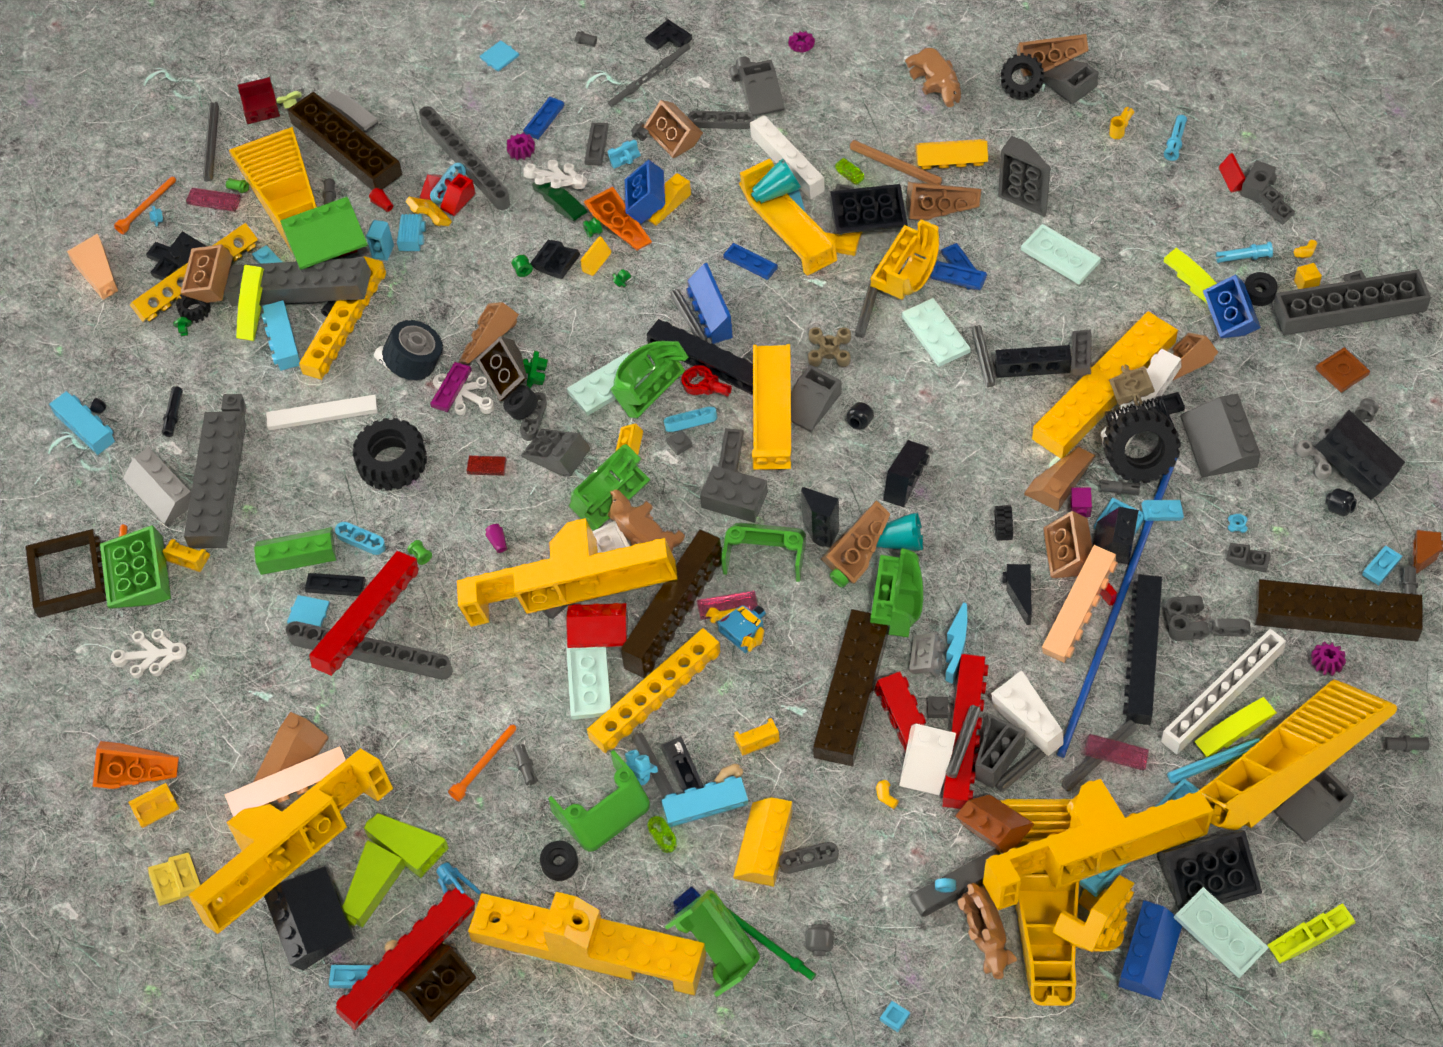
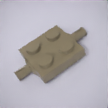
M1125 364L1126 369L1122 365L1121 370L1123 373L1109 379L1118 405L1127 404L1134 400V404L1139 406L1137 401L1141 405L1143 402L1141 397L1155 392L1145 366L1130 370L1128 365Z

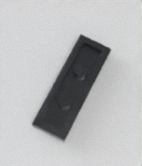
M308 573L305 592L359 596L364 590L366 579L363 576Z

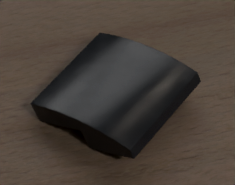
M548 239L531 261V265L542 273L563 279L581 254L578 249L564 247L562 242Z

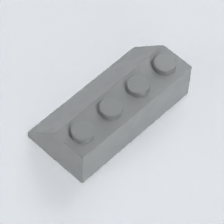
M149 447L133 457L123 480L166 526L188 510L191 491Z

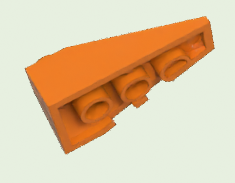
M613 186L584 201V204L596 219L637 251L652 243L639 222L626 214L625 203Z
M100 741L96 748L92 787L116 789L120 788V786L137 785L141 782L177 777L179 757L122 743Z

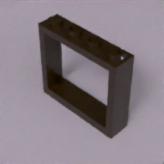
M93 529L25 546L32 605L38 618L107 601L101 551L99 548L101 541L100 536H96ZM89 544L95 588L44 601L39 557Z

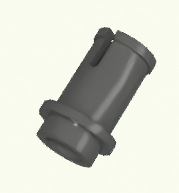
M578 31L575 41L578 44L584 43L595 47L597 36L585 34L584 31Z

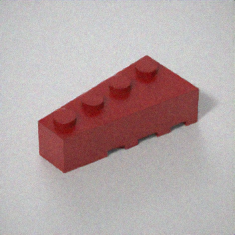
M899 671L879 679L874 692L876 696L881 695V706L884 711H889L890 723L894 729L898 728L897 736L906 752L911 726L914 724L924 725L926 720L923 713H919L916 707L918 705L916 697L909 692V682L906 676H902Z

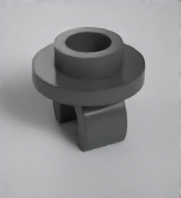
M636 123L631 129V136L633 138L637 136L641 141H644L648 137L649 131L643 128V123Z

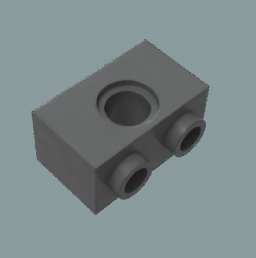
M1256 160L1243 183L1241 196L1261 203L1258 196L1270 185H1274L1277 179V175H1275L1276 167Z

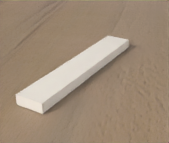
M369 395L266 412L268 430H275L378 413L376 395Z

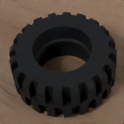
M1139 406V410H1135L1134 407L1129 408V412L1124 414L1122 411L1119 413L1117 420L1115 418L1112 419L1110 422L1111 428H1106L1105 434L1107 437L1103 438L1104 453L1113 470L1118 475H1121L1123 479L1127 481L1131 479L1133 483H1139L1140 480L1143 483H1150V479L1154 478L1155 481L1160 479V475L1163 473L1166 475L1170 472V466H1175L1177 463L1175 458H1179L1180 455L1178 448L1181 447V442L1178 438V432L1170 419L1161 411L1158 412L1152 407L1147 410L1145 406ZM1149 431L1158 435L1157 446L1149 455L1142 458H1132L1125 454L1126 444L1135 434Z
M384 418L380 422L378 420L374 421L371 426L367 425L363 428L364 431H360L357 435V439L353 443L352 454L360 477L369 486H375L379 490L385 488L386 491H392L393 488L398 490L402 489L404 485L409 486L412 484V480L416 481L420 477L419 473H423L427 463V453L423 438L417 428L412 424L410 425L408 421L402 420L401 422L398 418H393V420ZM390 447L405 449L400 457L392 461H378L375 459L384 449Z

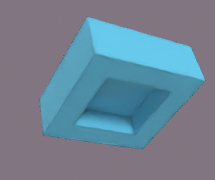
M891 1001L881 1015L880 1021L896 1032H899L910 1017V1012Z

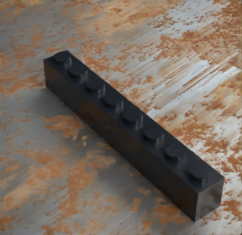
M660 319L648 331V344L656 341H678L688 356L683 362L691 366H705L710 369L713 375L718 376L720 380L753 395V364L745 358L733 355L730 351H725L713 343L702 340L699 336L689 334L684 329H679L669 322H664Z
M1138 574L1137 582L1133 581L1132 593H1136V597L1132 598L1131 610H1134V615L1130 616L1129 627H1133V633L1129 632L1128 644H1132V649L1128 650L1127 662H1130V667L1126 668L1125 679H1129V685H1125L1124 697H1128L1127 703L1124 702L1123 715H1126V722L1132 720L1135 724L1151 725L1153 715L1162 588L1161 576Z

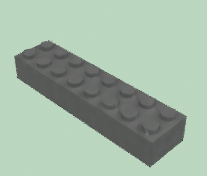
M365 258L326 260L301 270L297 262L244 264L264 269L260 285L263 289L259 305L271 304L284 300V303L365 299L371 270ZM232 265L224 294L231 306H238L244 265Z
M1417 269L1276 293L1273 309L1283 335L1425 312L1428 309L1431 296L1420 270Z
M241 411L205 412L184 531V538L189 548H227L246 422Z

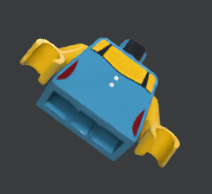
M758 605L752 611L746 606L719 611L713 607L709 608L706 617H712L710 619L711 623H715L717 620L719 632L745 654L762 644L765 631L761 618L766 612L761 606Z

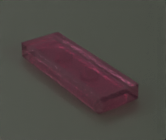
M191 188L186 202L189 205L235 212L241 197L238 194Z
M755 590L697 600L700 620L712 618L710 616L706 617L711 607L724 611L746 606L752 611L758 606Z
M1089 734L1084 755L1144 771L1146 769L1149 749Z

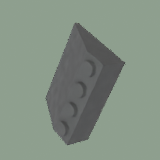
M1011 136L1001 149L998 197L1045 217L1047 214L1051 167L1028 142Z
M1238 394L1218 397L1180 415L1202 478L1258 467L1261 454Z

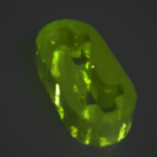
M842 158L835 163L838 173L851 183L858 185L864 180L863 172L847 159Z
M651 817L647 823L649 834L662 852H673L677 847L675 834L662 817ZM653 825H660L661 832L654 828ZM663 837H666L668 841H671V845L668 846V844H664Z

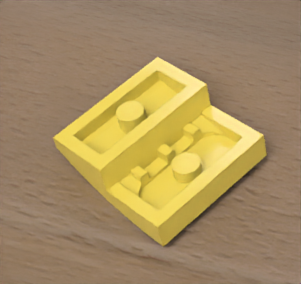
M189 852L169 857L166 863L148 867V874L159 906L184 898L200 886Z

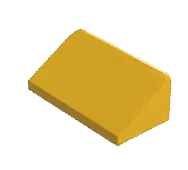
M601 236L596 239L580 260L582 272L591 276L595 275L611 254L610 248Z
M636 423L621 427L616 451L622 445L627 444L637 455L639 454L643 430Z

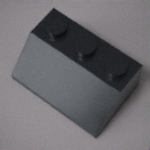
M802 487L803 523L814 543L821 547L831 548L839 532V499Z

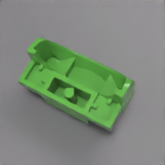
M901 548L900 558L880 555L870 623L890 625L889 635L909 638L910 627L919 620L922 613L923 580L918 555Z

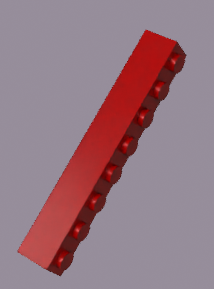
M400 551L395 552L309 654L312 668L330 676L340 669L344 660L353 653L354 648L363 641L369 630L374 628L378 619L384 616L388 607L407 588L408 583L417 576L419 571L417 558Z
M961 654L951 731L956 733L952 754L970 706L980 707V712L984 710L985 700L981 699V694L986 693L987 682H983V677H988L989 665L985 664L986 656ZM978 717L957 777L951 778L946 775L942 807L961 809L968 800L973 799L974 790H970V784H975L976 772H972V767L976 765L978 754L974 753L975 747L979 748L980 735L976 734L977 729L981 730L982 717Z
M456 887L452 891L448 890L442 897V901L438 905H433L427 912L428 915L423 920L419 919L413 925V930L408 935L404 934L398 940V945L393 950L389 949L383 955V960L378 965L374 964L368 970V975L363 980L359 979L354 983L352 991L347 996L344 994L336 1002V1014L356 1030L396 990L395 988L475 910V902L465 893L461 894Z

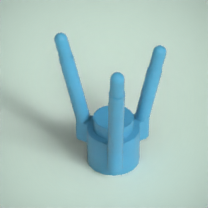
M449 862L438 867L436 873L439 879L437 881L441 885L444 894L448 891L445 884L450 885L452 883L461 894L465 893L457 881V877L477 894L481 893L473 883L463 876L457 868H453Z

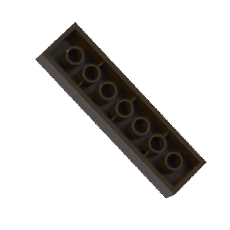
M314 91L287 109L291 123L371 190L375 188L384 189L403 175L399 160Z
M699 529L676 564L677 579L663 584L621 648L625 670L644 679L648 673L653 671L658 657L661 658L665 652V646L673 640L676 629L684 623L685 615L687 612L692 611L696 598L702 595L704 586L712 580L715 569L719 568L722 564V547L719 537Z
M1259 579L1256 589L1255 625L1418 642L1423 630L1422 595Z
M851 609L813 745V755L816 759L854 766L890 625L870 623L871 613Z

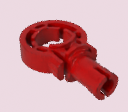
M705 366L690 367L681 377L684 390L691 395H710L716 392L728 397L732 391L731 385L719 382L718 376L713 375L710 369ZM697 374L704 377L699 384L694 385L690 383L692 378L697 377Z

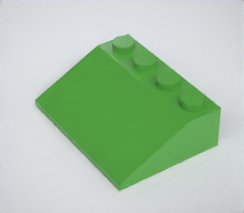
M348 197L280 220L300 270L368 246Z
M153 525L100 544L106 600L109 609L154 605L171 599L166 558L162 552L164 549L163 536Z

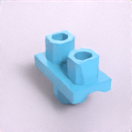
M636 140L626 141L622 143V146L607 151L614 169L625 163L630 165L633 163V159L641 156Z
M636 749L625 753L627 761L625 763L634 772L641 785H645L649 781L651 772H658L657 766L650 763L649 756L639 755V751Z

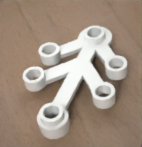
M556 160L548 161V169L553 172L537 169L534 164H526L523 169V176L535 178V183L539 185L551 182V187L553 188L572 185L575 189H583L587 184V178L577 174L574 171V165L570 163L564 164V172L568 173L569 176L565 175L558 168V161Z
M472 371L468 376L466 382H469L473 379ZM438 374L434 377L433 385L436 389H439L447 374ZM479 377L476 382L463 385L455 399L456 404L454 408L456 414L463 415L466 413V406L463 403L462 397L478 404L480 411L484 414H489L494 410L492 399L489 397L481 398L469 391L485 389L488 386L485 377Z
M156 629L152 632L153 640L157 643L160 642L167 648L158 649L145 638L142 631H136L132 635L134 642L140 644L147 651L125 653L123 650H115L111 655V661L116 667H123L127 664L128 660L145 659L140 665H133L130 668L132 677L140 678L147 668H149L153 676H160L171 662H179L185 659L187 648L182 643H172L165 637L161 629ZM165 657L160 663H154L158 658Z

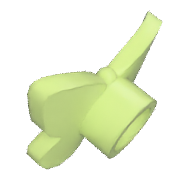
M294 91L286 96L278 97L276 101L277 103L283 102L284 108L287 109L296 104V98L302 97L301 92Z

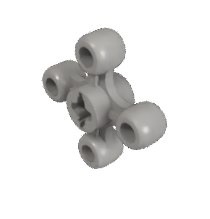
M1325 426V427H1323V428L1321 429V431L1319 432V440H1321V438H1322L1332 427H1330V426ZM1300 441L1296 447V453L1300 457L1313 455L1316 462L1319 463L1315 469V475L1319 479H1327L1332 472V467L1329 464L1330 461L1310 441Z

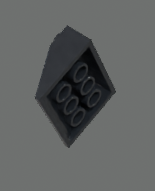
M901 184L830 191L831 211L837 234L908 226Z
M1350 410L1314 446L1370 500L1387 487L1405 464L1402 458Z
M1234 830L1158 852L1164 875L1179 911L1203 887L1221 904L1262 893L1245 830Z
M326 866L281 882L264 896L290 966L303 971L355 938Z

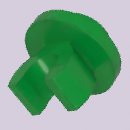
M621 269L618 274H612L614 277L612 280L618 287H626L625 281L629 280L632 275L627 270Z
M186 317L177 318L173 322V326L178 328V333L181 336H188L187 327H190L192 322Z

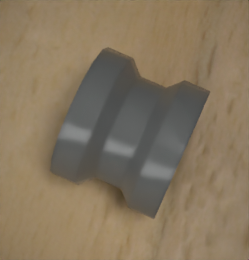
M1362 399L1360 407L1355 411V415L1363 422H1371L1379 406L1372 399Z

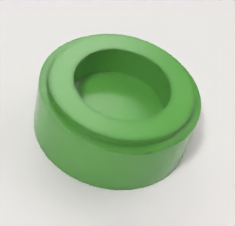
M834 569L830 573V578L839 587L844 588L849 583L847 577L838 569Z

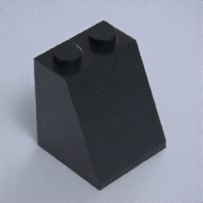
M1118 507L1097 521L1092 548L1095 545L1116 554V562L1129 565L1139 510Z

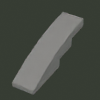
M336 90L324 98L327 103L362 130H367L378 122L377 118L364 107Z

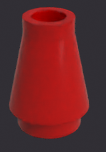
M375 188L370 192L369 198L371 203L384 209L386 212H390L393 209L394 204L389 200L383 189Z

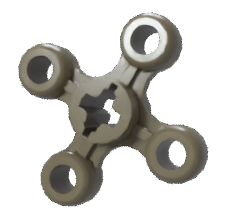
M813 327L809 330V341L820 345L819 350H812L808 353L809 365L818 367L821 365L823 358H835L840 367H847L850 364V353L839 349L841 344H847L851 341V331L848 328H840L835 337L832 335L823 336L822 330L818 327Z

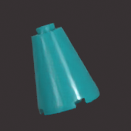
M782 158L752 188L754 192L751 194L756 202L760 200L761 203L799 190L802 187Z
M911 513L887 522L876 547L900 550L903 548L910 551L923 550V535H921L920 530L922 525L919 514Z

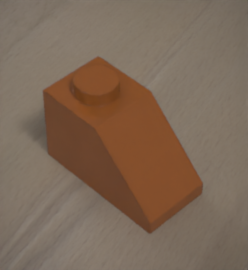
M1416 531L1413 540V567L1416 568V574L1436 561L1440 552H1443L1441 532Z

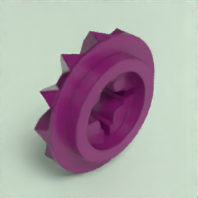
M801 31L799 33L793 32V35L789 36L788 45L793 51L807 52L814 47L815 38H813L812 34H808L807 31L804 33Z

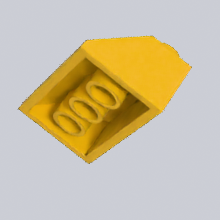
M985 139L915 143L917 166H921V169H931L932 165H939V168H949V164H956V167L967 166L966 163H973V166H982L984 162H988V146Z
M771 797L752 802L733 879L775 886L779 870V860L783 853L793 813L792 801Z

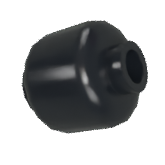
M857 402L848 411L846 419L852 428L862 430L870 424L874 417V412L868 404Z
M1339 488L1333 490L1332 493H1328L1325 501L1330 512L1342 516L1353 513L1357 504L1353 493Z

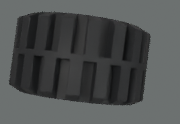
M1020 53V56L1015 54L1013 58L1009 57L1007 62L1003 64V69H1001V85L1005 89V93H1009L1011 98L1017 97V100H1020V98L1027 100L1029 96L1031 98L1034 97L1035 93H1038L1040 88H1042L1044 69L1041 62H1038L1036 57L1032 58L1031 54L1027 56L1024 53ZM1018 69H1027L1033 77L1029 83L1020 85L1013 81L1012 74Z

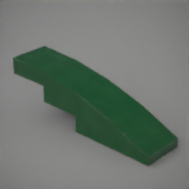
M535 182L531 184L533 190L542 194L545 201L554 205L556 212L572 221L587 213V209L563 187L553 188L551 187V182L542 185Z

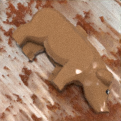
M925 48L918 54L911 55L905 59L908 68L914 66L909 71L913 80L920 76H925L926 82L923 83L924 87L922 88L925 95L932 92L941 93L942 100L947 107H953L954 101L956 103L960 102V83L953 70L950 60L946 61L938 50Z
M619 490L610 492L612 504L608 516L613 521H616L620 531L623 532L632 546L638 543L641 544L665 538L672 552L674 547L679 546L683 542L685 535L678 530L676 534L668 530L666 532L662 531L659 524L653 520L650 511L653 509L650 503L645 501L643 505L632 507L630 501Z
M969 883L967 885L968 892L964 893L957 901L959 908L967 915L970 939L985 954L984 973L992 972L995 979H1002L1004 976L1003 970L1007 965L1016 962L1017 958L1010 950H1004L1007 940L998 910L986 888L975 883Z

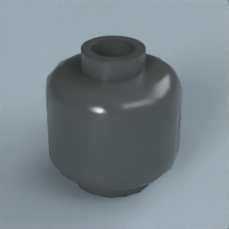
M811 925V928L806 931V949L813 952V956H826V952H830L833 949V931L828 929V925Z

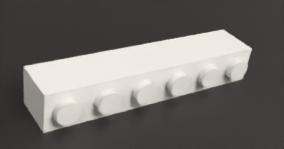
M765 115L750 122L751 137L775 163L782 158L785 160L802 187L800 189L810 199L825 191L824 177Z
M1163 349L1158 354L1153 355L1151 364L1146 370L1155 392L1141 397L1142 401L1145 400L1147 402V399L1151 401V398L1155 399L1156 396L1163 395L1181 368V358ZM1134 400L1131 401L1130 403L1122 404V405H1121V410H1122V406H1124V407L1126 408V405H1129V407H1130V404H1133V405H1134ZM1104 427L1100 435L1102 439V445H1104L1103 438L1107 437L1105 434L1107 427ZM1132 436V437L1129 439V441H1128L1127 444H1126L1125 449L1128 447V445L1130 444V442L1132 441V439L1134 438V436Z

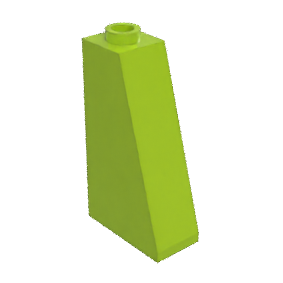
M379 813L370 818L364 827L368 838L380 847L402 858L405 867L419 878H422L449 849L446 839Z
M369 840L365 843L343 905L349 924L352 926L358 925L362 928L405 868L402 858Z

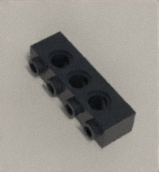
M1070 345L995 351L997 378L1071 373L1072 356Z

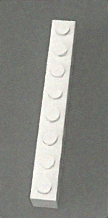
M1269 629L1163 731L1161 742L1176 755L1182 751L1283 653L1286 640L1272 629Z

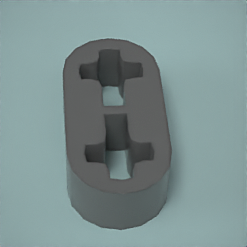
M1215 619L1212 621V633L1217 636H1247L1251 633L1250 622L1246 619Z

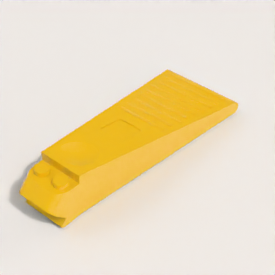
M293 127L229 149V153L292 252L280 220L314 209L317 205Z
M1333 679L1218 777L1199 790L1213 809L1210 823L1229 830H1238L1244 825L1252 828L1393 716L1397 711V706L1390 701Z
M1072 799L1000 800L1034 823V826L1016 848L1025 846L1031 841H1039L1051 834H1059L1069 829L1071 816L1067 811V805ZM1045 869L1020 878L1021 885L1018 903L1015 904L1028 987L1035 1004L1041 1006H1066L1075 1000L1076 946L1054 934L1053 929L1063 910L1077 917L1079 881L1056 889Z

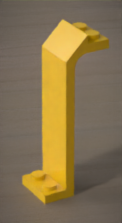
M769 158L741 172V182H739V185L749 205L802 259L803 272L808 276L837 261L835 242L788 194L761 203L760 200L756 202L751 194L754 192L752 188L774 166L773 161Z
M790 344L779 346L753 345V470L791 469Z

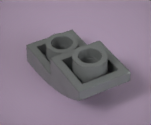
M1271 185L1258 196L1264 207L1281 225L1293 217L1296 212L1283 201L1284 196Z
M1230 543L1226 561L1247 569L1267 572L1271 554L1270 552L1251 550L1250 545Z

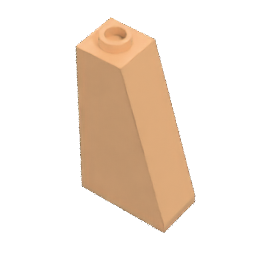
M98 234L67 251L74 266L103 300L118 291L104 246Z

